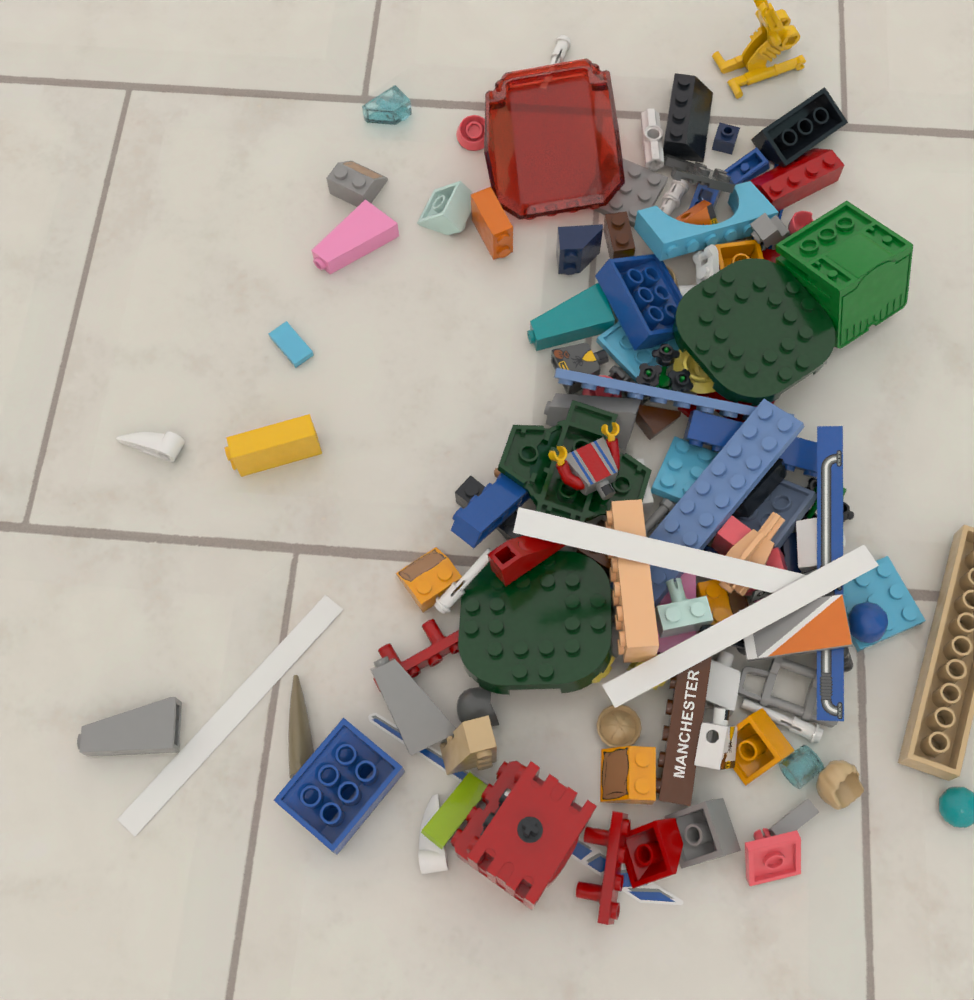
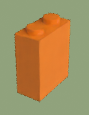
M488 187L471 194L472 221L491 257L495 260L508 256L513 252V226L492 188Z

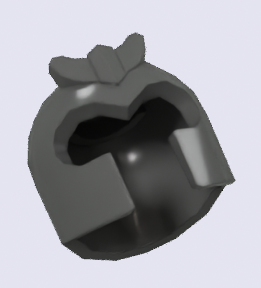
M482 687L469 688L463 691L457 701V715L460 722L489 715L491 727L499 725L497 716L490 703L491 692Z

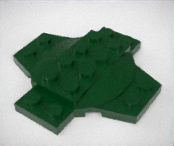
M575 400L571 402L566 420L557 422V425L550 429L540 425H513L497 469L528 491L530 498L536 505L535 511L580 522H587L600 515H606V511H610L611 501L642 499L643 502L652 471L629 454H622L620 452V470L615 481L611 483L616 493L611 498L603 500L597 490L584 495L580 490L577 491L564 484L556 468L557 462L550 460L549 452L555 451L558 457L559 451L557 446L565 447L568 454L602 437L605 440L608 439L602 433L601 427L607 424L608 431L611 433L613 429L612 422H616L618 414Z

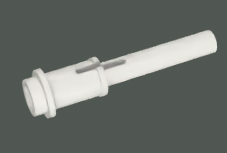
M561 35L555 41L556 46L551 54L552 61L539 89L541 93H547L559 63L563 62L566 51L571 47V40L568 36Z
M487 548L457 583L453 582L441 597L435 599L436 603L434 606L442 614L452 611L451 607L465 594L464 589L489 562L487 554L492 551L490 548ZM465 580V583L460 587V589H458V591L455 594H453V592Z
M745 698L741 705V708L752 713L763 708L773 722L789 728L788 732L809 739L810 743H819L824 729L820 728L819 724L815 726L796 716L792 719Z

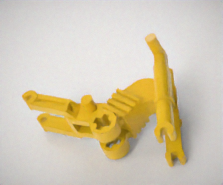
M753 0L758 9L755 15L760 22V27L757 29V32L753 33L754 35L749 36L751 42L744 49L742 55L727 61L723 59L719 51L712 55V58L723 74L746 67L747 73L732 78L727 82L736 99L743 96L741 86H749L795 68L796 70L805 68L804 63L806 60L803 55L774 64L768 68L766 67L767 60L772 62V58L775 59L777 54H781V51L792 48L800 39V34L796 27L789 25L791 19L786 11L783 9L775 11L772 4L768 3L767 0Z

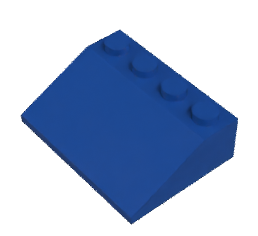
M655 254L608 259L595 277L634 351L653 348L674 339V316L683 296L664 262L659 261Z
M343 718L276 796L274 801L327 848L338 855L405 773V770L398 762Z

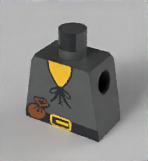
M588 343L551 350V363L554 369L561 368L599 376L601 370L599 365L609 361L604 349L593 353ZM573 382V386L562 384L567 394H574L583 389L581 388L582 383Z

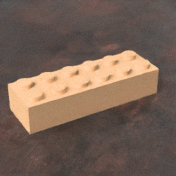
M642 499L611 501L610 511H606L605 527L646 537ZM608 555V559L611 558V567L609 568L610 581L614 582L612 602L613 606H616V615H614L615 629L620 630L619 639H617L618 655H623V663L646 662L656 656L659 648L650 564Z

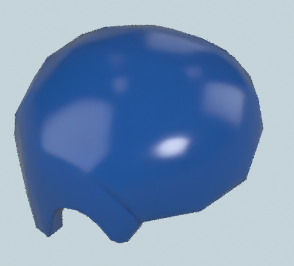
M870 602L859 603L849 613L850 634L860 642L873 643L879 641L885 634L888 626V617L878 604Z

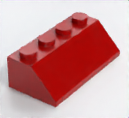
M813 148L787 166L782 167L779 165L749 181L756 186L777 211H780L837 182L845 165L833 150Z

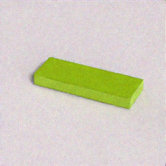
M469 771L422 829L421 833L442 850L466 820L471 809L482 800L481 795L487 785Z

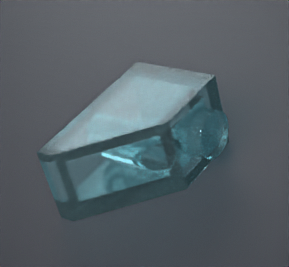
M396 85L362 106L364 120L367 123L396 125L412 115L410 99Z

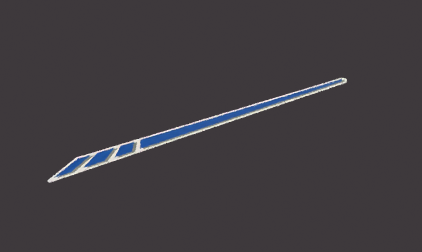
M377 713L368 716L371 723L404 744L395 724ZM431 746L417 752V754L446 772L441 752ZM470 770L453 773L450 776L461 782ZM470 771L473 775H475L478 779H480L488 786L490 782ZM579 837L571 857L602 878L604 877L607 854L590 843H585ZM622 864L621 875L624 876L623 892L640 903L683 905V900L653 882L632 889L626 866Z

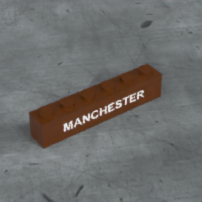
M712 656L670 678L669 689H674L672 700L667 699L665 715H670L669 726H663L662 741H666L665 752L660 751L658 767H662L661 778L656 777V794H659V801L691 806L696 765L694 763L701 724L703 722Z

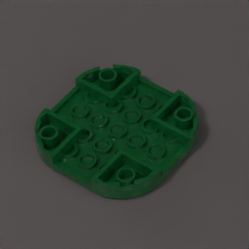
M749 258L736 261L697 284L682 297L674 316L673 335L682 353L687 351L714 382L712 388L718 394L731 402L738 403V401L751 403V406H758L763 399L773 402L779 399L782 393L812 373L815 375L826 363L835 344V329L831 318L823 307L787 269L764 259Z
M557 551L507 586L492 571L490 562H488L464 589L465 594L461 596L458 648L467 674L479 683V686L483 689L503 695H510V690L561 689V693H570L592 684V680L601 672L604 673L609 665L613 652L610 583L602 567L586 555L571 551Z

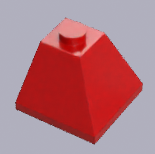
M675 818L655 820L630 830L629 836H625L624 847H627L625 865L632 889L677 873L683 841Z

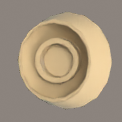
M611 705L605 708L599 715L597 721L598 735L609 747L631 746L640 737L642 729L640 718L629 706L620 705L615 708Z

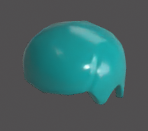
M949 787L939 798V812L943 819L950 825L959 828H967L974 824V792L965 787Z

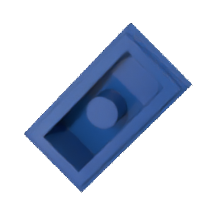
M756 147L724 171L731 177L733 183L737 185L761 175L770 169L769 161Z

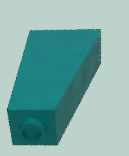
M596 283L531 320L527 336L530 344L534 343L536 351L600 335L614 325L615 318L600 284Z

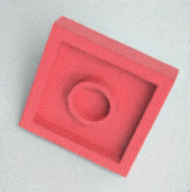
M763 828L765 836H763L759 829L753 835L754 841L745 842L746 879L749 886L801 874V837L797 830L771 836L770 831L767 828Z

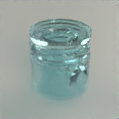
M802 745L800 749L795 750L794 753L779 763V768L794 787L801 789L824 769V765L811 748Z

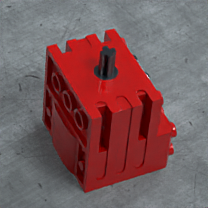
M504 761L496 773L497 781L495 784L489 783L481 795L482 801L487 806L484 810L474 806L466 817L467 826L463 831L458 829L450 843L455 847L458 858L533 910L545 889L556 880L567 864L578 843L580 834L597 806L589 800L586 801L583 807L575 803L578 793L570 787L567 788L551 774L548 775L545 781L540 779V767L532 761L527 767L518 761L509 763Z

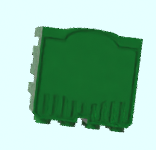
M848 201L843 202L776 244V252L780 254L776 258V264L787 269L831 318L835 329L834 347L843 348L869 331L870 326H877L903 309L907 304L913 244Z

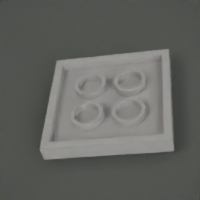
M610 153L583 198L582 205L604 215L627 211L630 226L634 227L637 211L655 205L667 184L668 177Z

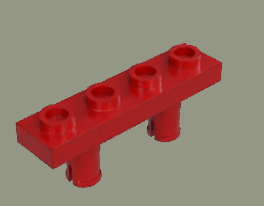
M431 619L422 625L424 632L431 642V646L405 661H400L390 643L379 648L378 652L382 658L388 656L389 660L392 658L396 659L411 678H414L421 673V669L428 665L433 667L443 660L442 657L451 653L453 655L459 652V630L444 637L435 620ZM373 678V680H374V682H375L377 688L379 689V687H378V685H377V683H376V681H375V678Z
M612 811L609 830L586 827L584 831V842L606 846L607 855L602 885L579 881L576 888V897L599 902L597 923L606 925L614 924V920H618L620 914V903H617L618 891H622L624 876L621 875L622 863L625 864L627 859V847H624L625 836H629L631 830V820L628 819V814Z

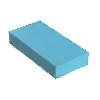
M287 321L268 333L272 341L295 368L314 356L313 351Z

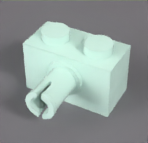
M676 578V582H674V579L666 581L671 603L659 605L655 609L660 638L700 630L702 625H711L713 622L707 596L686 599L681 578Z

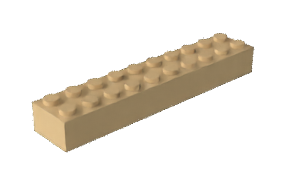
M963 525L953 536L898 759L899 764L947 781L960 776L974 716V527Z

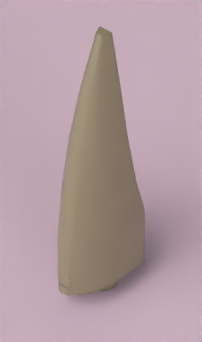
M298 675L293 676L289 710L288 757L290 779L293 778L314 753L306 705Z

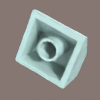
M461 181L435 189L417 224L445 235L460 233L466 227V221L471 214V194L473 192Z

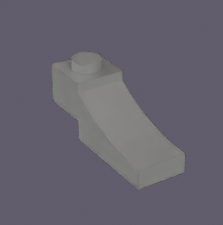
M764 213L750 224L753 229L752 237L758 244L762 242L766 248L770 245H776L791 235L777 215L770 219Z

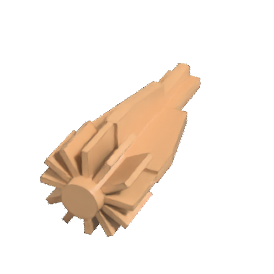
M772 512L758 532L752 529L731 547L726 556L766 565L775 545L771 539L785 522V519L779 514ZM723 581L718 584L730 594L734 590L741 596H744L749 590L748 587Z

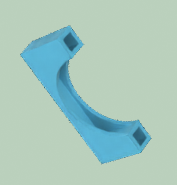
M751 181L735 185L733 193H730L728 200L734 215L721 223L712 225L689 224L674 219L660 210L658 206H653L637 211L634 229L659 261L705 249V247L711 244H724L752 236L753 229L750 224L764 213L771 219L775 215L778 216L779 212Z

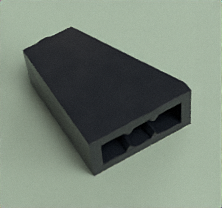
M778 458L731 516L735 518H749L786 477L787 471L783 459Z

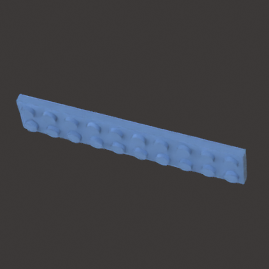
M556 368L554 378L558 379L559 384L573 386V382L582 383L581 388L596 390L598 386L603 387L605 393L620 395V391L628 392L627 397L643 400L644 396L651 397L650 402L667 404V400L674 401L673 406L690 409L691 405L697 406V411L714 413L715 409L720 410L719 415L737 418L738 414L743 415L742 420H746L756 409L754 406Z
M763 399L649 538L703 550L805 427L803 422ZM650 565L655 607L669 592L666 581L674 579V582H676L675 579L680 578L684 572ZM611 582V583H610V588H611L612 590H614V588H613V583H614V582Z

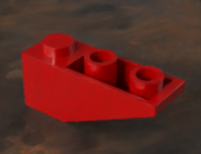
M523 535L507 540L487 555L492 571L507 586L566 545Z

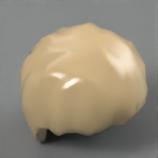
M833 760L819 773L816 782L818 795L834 809L846 808L864 792V787L859 780L860 774L855 765L844 760Z

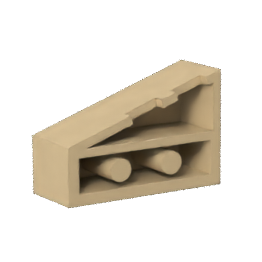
M489 715L462 722L453 731L454 737L448 736L446 738L447 743L440 744L447 775L476 767L478 770L489 769L493 767L492 763L497 762V746Z

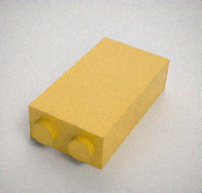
M310 414L226 437L228 446L224 447L227 459L231 462L233 470L237 469L241 477L322 454Z

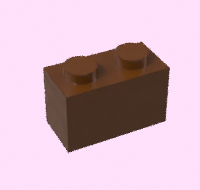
M627 211L605 214L603 231L610 259L634 256L635 244Z

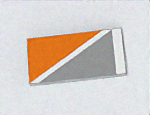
M843 594L820 597L743 639L747 661L853 646Z

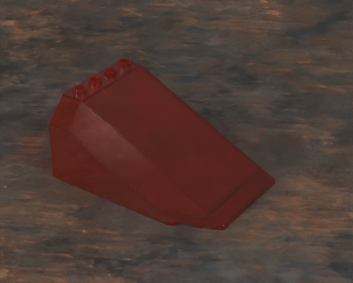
M585 58L506 72L495 83V89L486 92L484 155L491 188L503 210L519 220H531L540 216H555L558 213H575L583 209H598L606 206L625 184L619 127L609 71H601L599 65Z

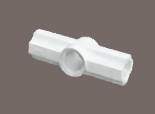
M647 109L641 113L642 149L644 151L645 167L652 171H657L664 167L663 130L660 126L659 112L655 109Z

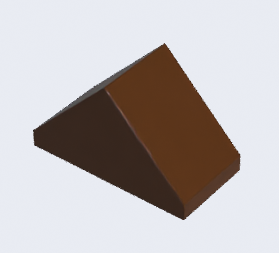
M639 405L635 422L647 438L651 440L672 425L681 416V411Z

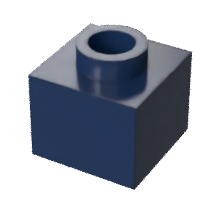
M719 122L712 150L732 155L740 127Z

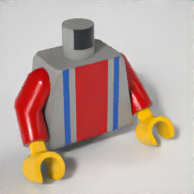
M612 422L613 429L611 433L608 431L607 424L601 427L602 433L608 438L606 440L602 437L568 454L565 447L557 446L559 451L558 457L555 451L549 452L550 460L557 462L556 468L564 484L577 491L580 490L584 495L597 490L603 500L611 498L616 493L611 486L620 470L618 439L615 438L620 431V427L616 422Z

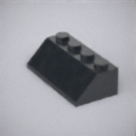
M677 73L674 75L663 154L665 155L666 153L683 160L703 163L713 92L696 76Z
M824 87L761 130L751 141L767 160L785 167L846 125L848 121Z

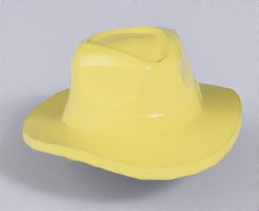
M679 349L680 357L675 358L673 370L678 372L687 369L690 372V382L693 383V388L690 392L696 394L716 392L712 388L714 382L687 351L682 353Z

